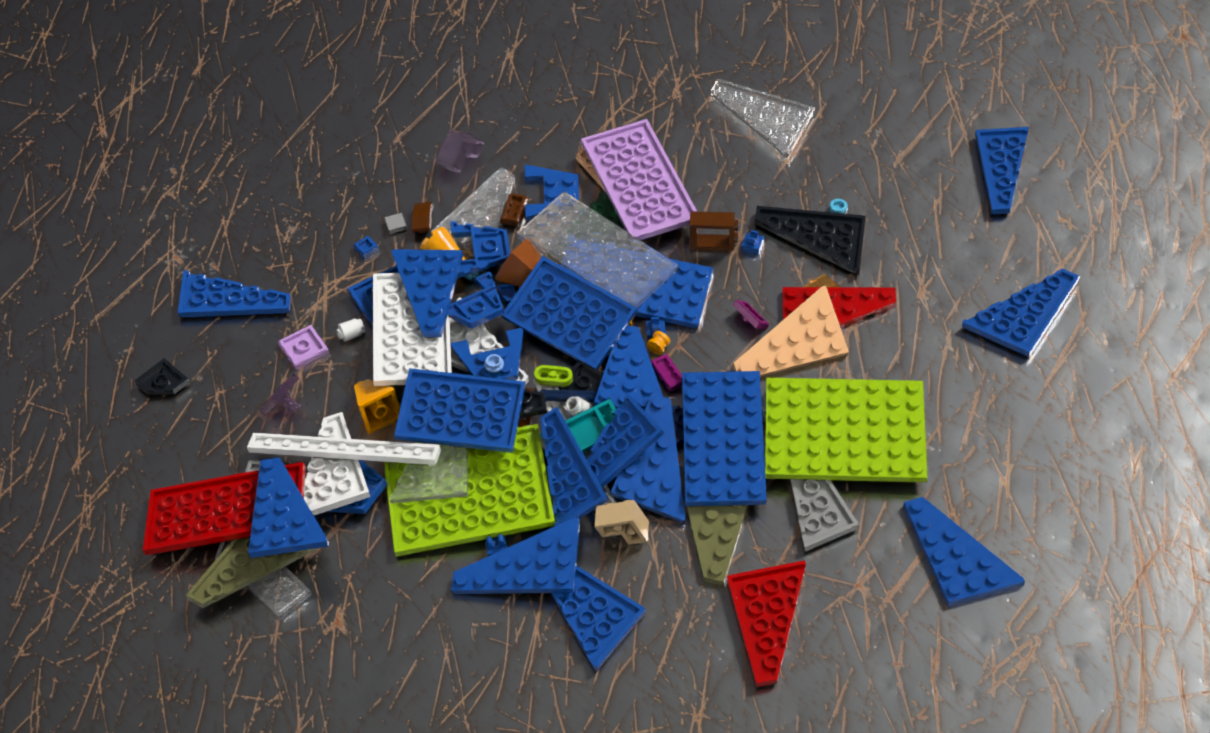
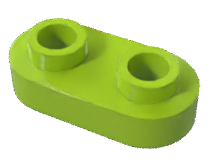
M541 365L534 371L535 381L540 385L566 387L573 381L572 371L567 367Z

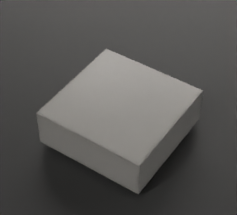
M402 213L384 217L389 234L407 230Z

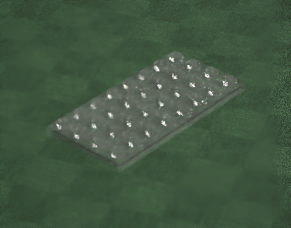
M565 191L517 232L519 240L523 242L527 239L536 251L551 261L636 308L678 270V264Z

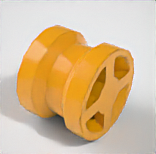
M655 331L652 339L647 342V348L656 355H662L665 347L670 344V338L661 331Z

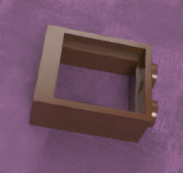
M690 211V249L734 251V243H738V232H735L738 231V220H735V212ZM698 229H729V235L698 234Z

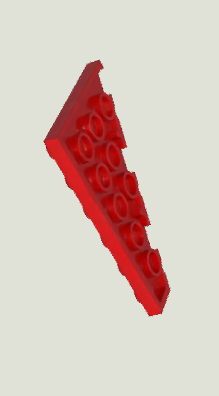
M783 287V320L821 287ZM826 287L840 328L847 324L861 321L870 314H879L883 310L896 307V289L894 287Z
M805 560L726 576L756 687L776 684L778 682L806 569Z

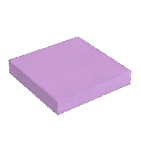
M312 325L278 341L280 348L296 370L329 354L327 346Z

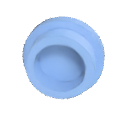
M497 354L489 355L484 363L485 369L492 373L499 372L504 367V361Z

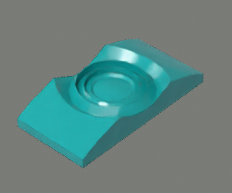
M611 399L565 420L584 455L591 450L605 426L610 424L615 416L616 408Z

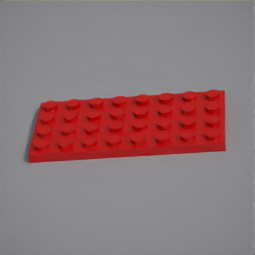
M304 462L284 465L304 498L306 470ZM259 470L150 490L143 543L145 556L251 537Z

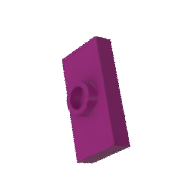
M735 300L732 304L743 315V320L752 324L755 328L766 330L769 327V323L748 302Z
M667 354L651 361L655 373L669 392L682 387V374Z

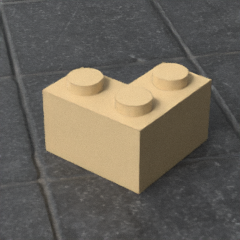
M625 500L623 502L606 503L605 505L596 506L595 528L602 537L621 534L628 545L648 542L649 521L635 500Z

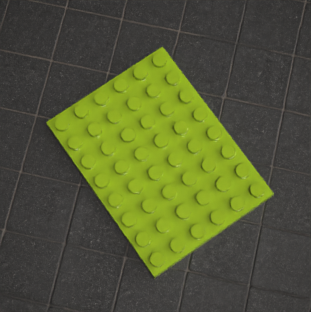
M766 377L765 479L927 482L923 381Z
M538 424L517 428L513 453L435 444L440 445L441 448L436 465L384 462L396 557L485 540L489 536L495 538L499 537L500 534L505 536L555 526Z

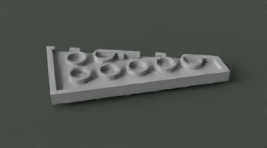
M790 479L804 551L859 529V523L831 480Z

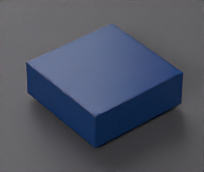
M369 236L353 244L354 249L364 259L379 250V246Z

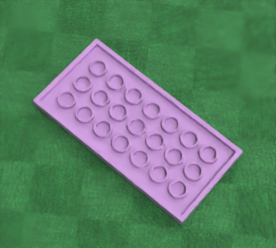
M647 119L581 139V144L632 243L690 225V211L697 212Z

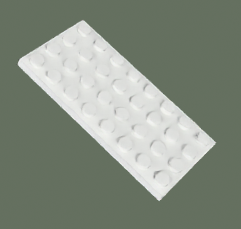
M373 274L374 386L406 385L409 368L452 373L449 316L447 315L442 337H423L400 274Z

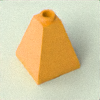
M370 379L359 381L354 385L358 407L368 435L398 420L400 407L393 387L374 386L373 380Z

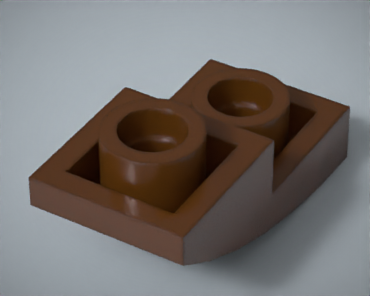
M432 201L414 204L412 214L413 233H425L431 229L433 223L431 214L434 208Z

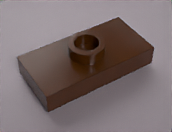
M509 194L500 219L501 224L519 225L528 201L527 196Z

